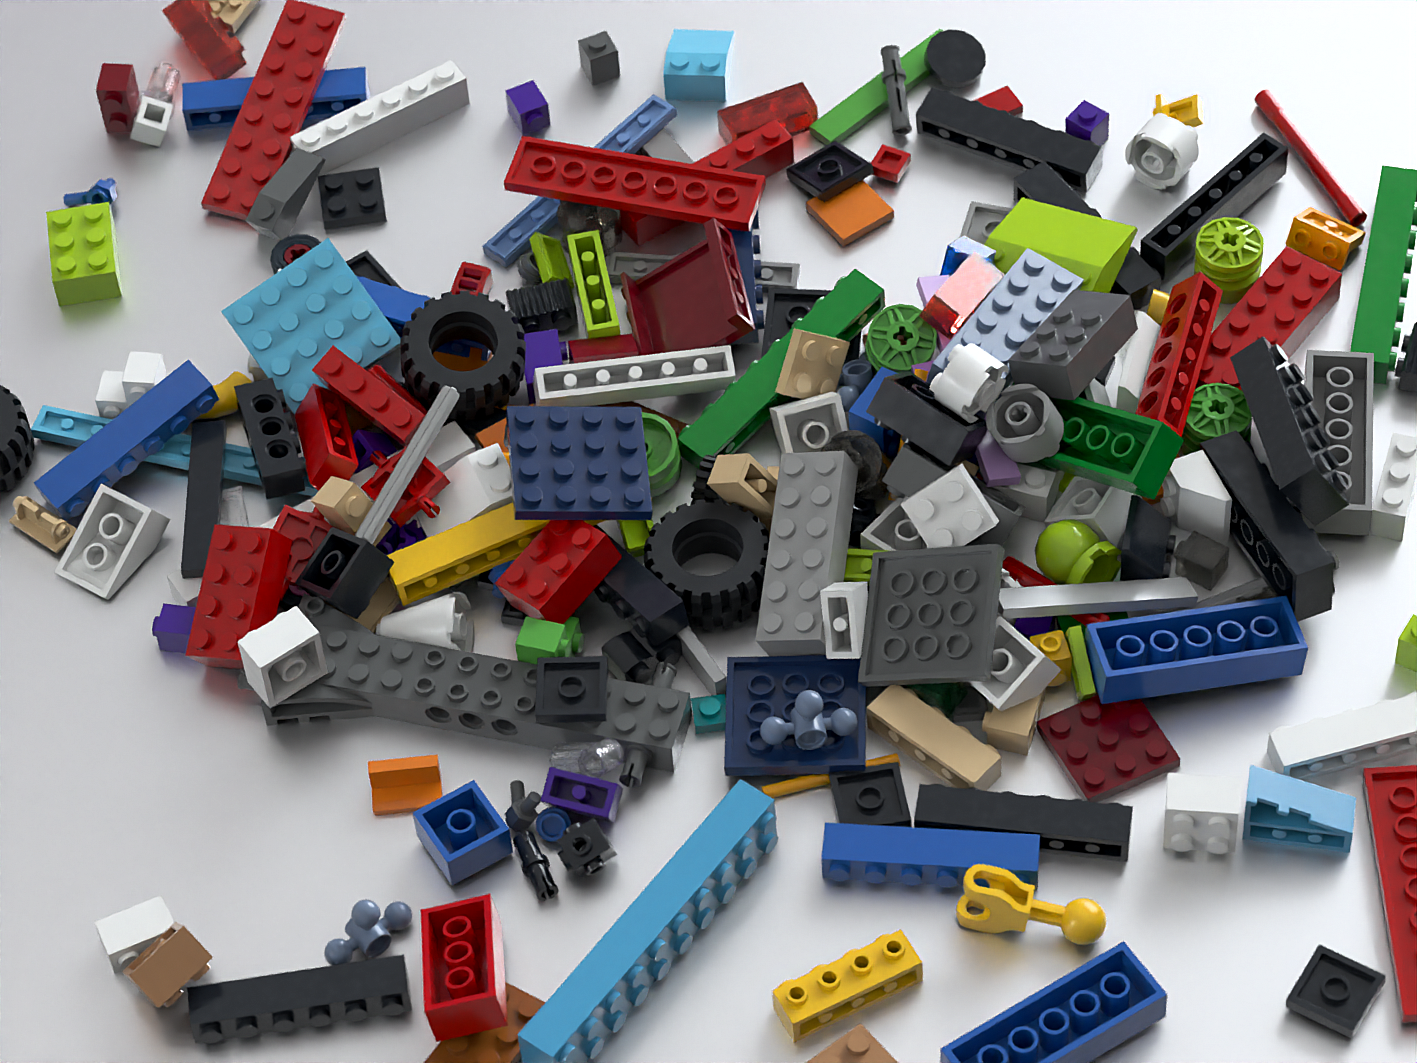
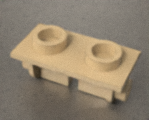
M18 496L13 502L16 514L9 520V523L56 554L73 538L77 530L75 527L28 496Z

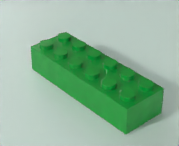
M1079 397L1075 400L1049 398L1062 416L1064 432L1057 453L1051 457H1044L1035 461V463L1152 500L1155 499L1184 441L1181 436L1161 421Z

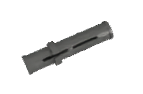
M887 45L881 48L880 51L884 69L881 76L882 82L887 88L892 133L902 136L912 131L904 81L907 78L906 72L901 66L900 48L897 45Z

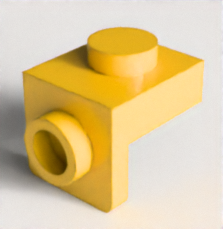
M1162 93L1155 95L1156 107L1152 110L1153 117L1158 113H1162L1180 121L1185 126L1194 128L1203 125V102L1198 94L1172 103H1168Z
M1057 630L1031 636L1030 642L1061 669L1047 686H1058L1064 682L1071 681L1072 656L1063 631Z

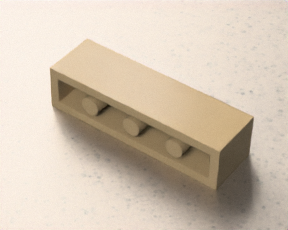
M890 685L867 707V728L949 786L963 789L972 787L987 791L1001 777V756L994 747L989 744L984 745L974 738L967 728L961 725L957 726L947 719L941 710L936 707H930L920 700L911 689H904L900 685Z

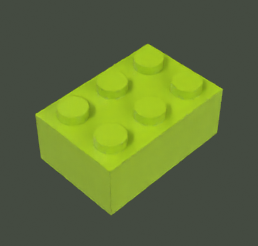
M109 202L46 212L52 283L59 307L122 297L116 230Z

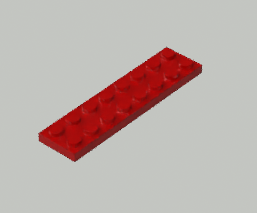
M298 0L286 1L201 201L203 209L246 220L259 192L291 154L292 145L290 137L301 130L345 24L346 16L344 12Z
M527 136L521 137L504 179L505 191L700 224L715 218L725 228L748 232L766 186L765 176Z
M1417 765L1363 768L1362 777L1402 1023L1417 1022Z

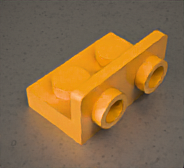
M1309 207L1293 218L1286 246L1337 270H1341L1345 267L1349 252L1363 243L1366 232Z

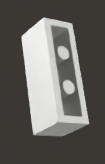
M1392 433L1372 508L1369 535L1403 541L1417 488V437Z

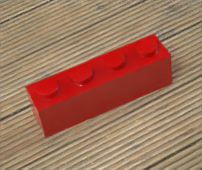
M332 346L312 369L324 386L404 447L410 443L425 415L335 346Z
M313 383L296 410L295 419L303 455L306 460L305 464L309 482L319 491L331 476L349 481L359 464L343 399L331 390Z

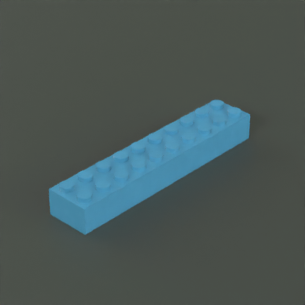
M741 779L734 785L519 1032L518 1041L522 1063H586L590 1058L594 1059L600 1053L607 1037L612 1032L620 1030L626 1020V1015L631 1009L643 1003L648 995L649 988L656 980H662L666 976L672 961L678 954L682 955L689 949L696 933L700 929L708 927L714 917V912L722 903L726 904L731 900L737 885L743 878L748 879L753 874L757 862L765 853L769 854L775 848L778 836L775 800Z

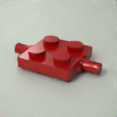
M407 446L389 459L380 450L374 451L379 460L371 454L370 461L378 469L373 477L361 488L374 502ZM424 457L389 517L400 528L421 509L429 518H435L436 516L431 509L438 515L440 507L432 499L451 482L433 463Z
M284 505L273 527L275 531L293 540L280 602L283 600L289 585L298 586L295 584L296 580L331 527H334L324 519V516L316 507H314L311 513Z

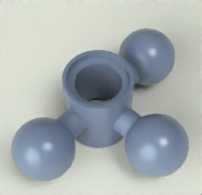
M864 353L861 354L858 360L850 361L842 368L843 374L840 375L836 388L838 391L836 393L840 394L844 412H848L875 376L872 372L871 363L866 360Z
M806 690L801 692L795 700V707L790 713L791 722L785 723L779 717H769L762 722L760 735L766 743L776 745L783 742L787 735L794 734L799 748L813 750L826 743V730H832L840 736H847L853 733L857 727V717L852 710L839 708L829 718H823L822 697L813 690Z
M367 899L358 901L352 908V918L345 926V933L350 939L337 938L331 940L324 950L326 961L330 965L349 963L353 957V951L357 948L367 958H375L381 955L392 942V936L387 930L389 928L402 930L411 923L412 911L410 907L404 902H392L386 907L384 917L380 919V909L375 902Z

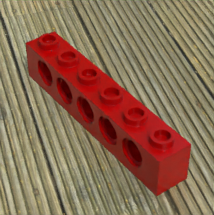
M1201 272L1172 287L1135 412L1137 415L1165 423L1181 437L1223 293L1222 289Z

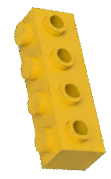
M902 930L892 934H883L873 943L863 948L849 950L841 958L827 965L820 964L804 976L782 982L776 989L772 990L773 1009L795 1043L922 982L923 962Z

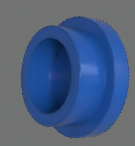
M559 807L545 808L536 819L537 833L548 842H558L557 840L564 836L563 832L571 826V819L568 813Z

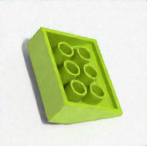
M1021 198L989 235L975 265L986 283L997 285L1025 250L1029 248L1084 279L1080 291L1110 293L1138 229L1127 224Z

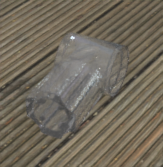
M160 63L158 67H154L147 89L141 90L138 94L137 110L143 96L173 105L170 120L174 112V95L181 78L180 71L169 63Z
M605 738L597 743H558L552 747L549 761L553 768L600 778L619 767L623 762L624 755L618 742L611 738Z

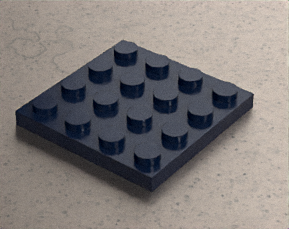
M507 406L506 422L515 520H651L653 511L641 407Z
M826 655L727 657L725 776L829 774L838 771L866 770V687L858 683L861 658L827 659ZM806 690H813L822 697L823 718H829L839 708H848L857 717V727L853 733L847 736H840L832 730H826V743L813 750L799 748L794 734L787 735L783 742L776 745L766 743L760 735V726L769 717H779L785 723L791 722L790 713L795 707V700L801 692Z

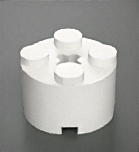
M1158 113L1147 121L1129 141L1125 149V160L1128 166L1132 164L1136 170L1135 177L1143 184L1159 190L1171 185L1173 187L1198 159V133L1193 127L1185 126L1172 117Z
M973 343L965 347L958 344L948 356L950 363L943 373L937 374L932 380L930 390L934 392L936 401L967 422L973 423L978 420L974 415L979 410L986 413L990 404L996 401L1006 382L1001 377L1002 372L1008 373L1009 369L1008 366Z

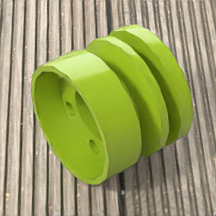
M1223 217L1210 221L1197 234L1194 275L1198 272L1203 273L1223 290L1219 304L1238 303L1261 276L1264 239L1259 229L1248 221L1239 218Z

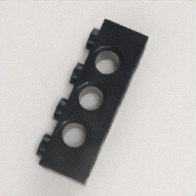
M273 378L234 386L238 412L266 500L305 491L303 477L308 476L305 457H298V454L301 453V447L297 434L291 435L290 431H294L291 414L289 411L283 412V409L287 408L283 390H276Z

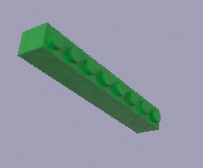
M1382 165L1350 348V352L1374 353V383L1386 384L1388 371L1395 372L1397 352L1391 351L1392 346L1399 347L1401 328L1395 326L1396 322L1403 323L1405 303H1400V297L1407 298L1409 279L1404 278V273L1411 274L1413 255L1407 253L1408 249L1415 250L1417 231L1411 230L1412 226H1417V207H1415L1417 202V170Z
M856 268L847 276H842L836 282L834 289L826 297H820L813 305L812 310L804 318L797 319L791 326L790 331L782 339L775 340L769 347L768 352L760 360L753 361L747 368L746 373L737 382L730 383L725 389L724 394L715 403L707 405L701 417L692 425L689 424L683 428L678 437L681 457L699 470V464L701 461L703 462V457L706 455L717 457V455L734 454L771 418L769 408L786 404L792 398L775 391L794 328L850 342L885 308L884 289Z

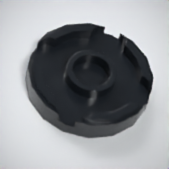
M948 29L937 33L931 38L925 51V65L929 74L934 79L937 77L941 80V84L948 87L962 88L972 85L980 77L986 65V53L982 44L973 35L963 30Z

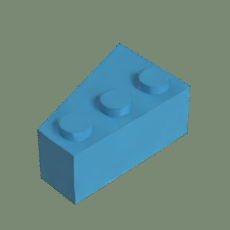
M1250 765L1242 840L1350 853L1356 797Z

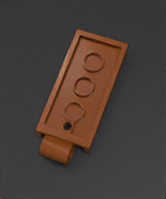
M505 982L508 1026L440 1041L424 1063H518L522 1058L518 1034L546 1002Z

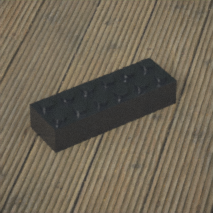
M1262 336L1231 356L1230 359L1279 489L1316 526L1349 505L1344 492L1348 489V486L1342 476L1336 472L1339 464L1332 452L1327 449L1330 441L1325 432L1318 426L1322 422L1320 416L1309 404L1313 401V398L1308 389L1301 383L1305 379L1301 370L1295 363L1289 364L1287 362V357L1278 344L1272 346Z
M1235 430L1200 443V450L1205 452L1232 498L1229 532L1276 597L1287 596L1297 622L1332 610V594L1335 593L1333 571L1336 570L1334 556L1330 551H1325L1319 542L1315 530L1308 528L1303 521L1300 510L1296 506H1292L1286 495L1279 489L1278 484L1272 479L1267 465L1264 462L1261 463L1255 456L1250 442L1244 441L1238 431Z

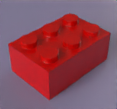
M550 520L495 584L513 607L529 617L564 624L619 562L622 556L607 534L583 520Z

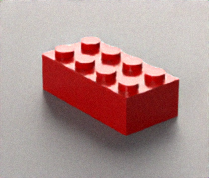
M214 525L185 656L208 667L242 669L244 667L237 641L244 638L250 631L259 629L276 617L293 540L272 528Z
M491 894L422 909L421 938L424 1013L436 1042L508 1026L502 923Z

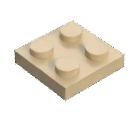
M794 328L775 392L800 399L835 392L850 342Z

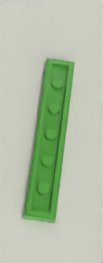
M938 29L900 58L902 69L906 72L907 79L904 81L906 93L930 75L925 65V51L931 38L943 30ZM884 70L809 126V133L825 145L833 141L840 143L889 106L887 88L882 82L881 76Z

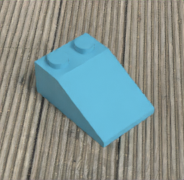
M674 29L666 51L664 64L665 100L726 102L735 32Z

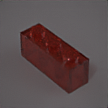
M176 0L164 8L162 12L171 27L214 80L227 79L247 65L246 60L241 54L245 51V48L236 36L230 38L226 34L229 28L220 16L214 19L210 14L214 10L207 0Z
M800 82L718 110V131L725 144L728 145L776 119L791 136H795L809 131V126L818 120V106L804 83Z
M974 251L934 293L919 317L951 340L1005 274Z

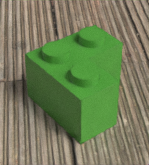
M526 616L515 643L518 661L537 664L538 658L575 657L576 653H581L585 634L581 633L579 618L570 616L564 624Z

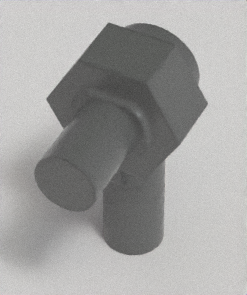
M515 780L510 784L512 805L504 815L506 816L505 822L508 827L520 832L522 830L526 831L538 817L535 808L541 802V796L537 792L531 791L525 798L524 783L520 780Z

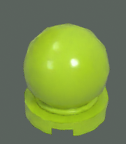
M1063 519L1050 524L1039 535L1034 549L1037 567L1045 577L1058 585L1113 582L1121 568V562L1117 560L1121 550L1107 540L1100 542L1099 536L1090 526L1075 519Z

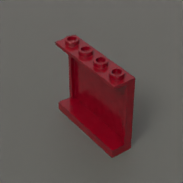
M715 218L703 224L706 239L635 281L625 272L620 274L623 285L621 293L628 308L626 316L632 326L633 338L639 356L726 346L755 330L732 233Z

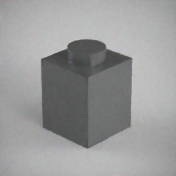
M607 31L578 40L580 64L592 86L621 76L618 49Z

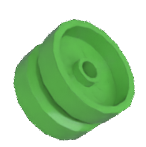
M642 412L651 497H655L673 487L680 477L683 464L676 433L668 421L656 414Z

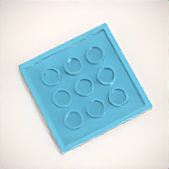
M329 238L221 311L268 378H273L276 390H283L286 404L294 415L313 383L328 389L314 374L312 369L332 346H335L365 370L400 347L401 338Z

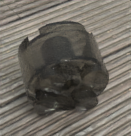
M560 200L557 209L560 242L566 253L569 254L567 235L595 230L599 231L604 258L610 256L611 252L615 251V247L619 242L621 244L623 231L620 210Z
M847 430L834 435L831 438L832 441L825 448H822L820 452L845 451L856 466L858 465L855 498L873 499L875 501L884 498L888 493L886 489L888 484L884 483L882 479L891 466L890 458L873 438L861 431Z

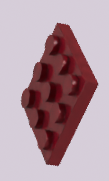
M1096 695L1036 721L1038 733L1081 799L1088 802H1100L1180 766L1181 758L1141 699L1101 704L1099 696Z

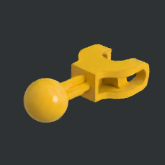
M976 864L971 866L965 873L963 879L965 894L957 904L956 917L958 922L966 928L989 934L1002 933L1007 930L1025 932L1027 921L1032 920L1061 927L1065 937L1079 945H1088L1096 942L1106 929V914L1103 908L1091 899L1079 898L1069 902L1066 906L1033 899L1035 886L1023 883L1016 875L1006 869ZM978 878L985 879L990 884V888L977 886L973 880ZM976 907L984 911L976 916L969 914L966 908Z

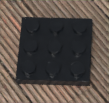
M769 288L761 358L768 352L769 347L775 340L782 339L790 331L791 326L797 319L804 318L812 310L815 302L820 297H826L832 290ZM863 329L850 341L843 366L850 361L859 359Z

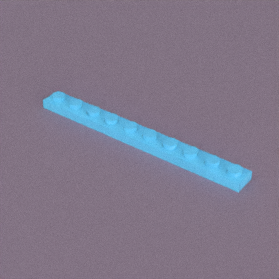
M43 405L31 428L33 438L79 447L113 419ZM185 434L174 435L164 443L160 451L149 455L143 461L189 470L191 436ZM226 443L223 478L262 486L250 448ZM308 476L303 477L305 491L298 493L314 497L318 490L310 484Z

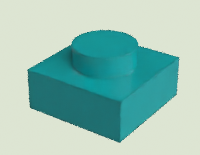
M725 694L691 698L696 734L725 731Z

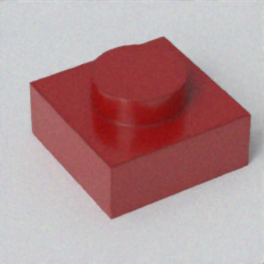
M882 144L871 161L874 170L872 175L898 183L911 163V153Z

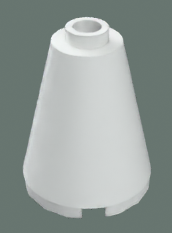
M462 592L451 593L384 616L381 619V623L377 624L376 635L473 652L475 640L474 620H467L465 611L471 609L466 595Z

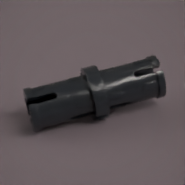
M525 831L528 839L525 841L521 832L514 837L513 844L517 848L523 862L521 865L522 871L526 877L530 878L538 900L546 901L544 891L547 892L549 899H552L558 894L559 889L549 871L550 862L547 856L541 853L534 833L532 831Z

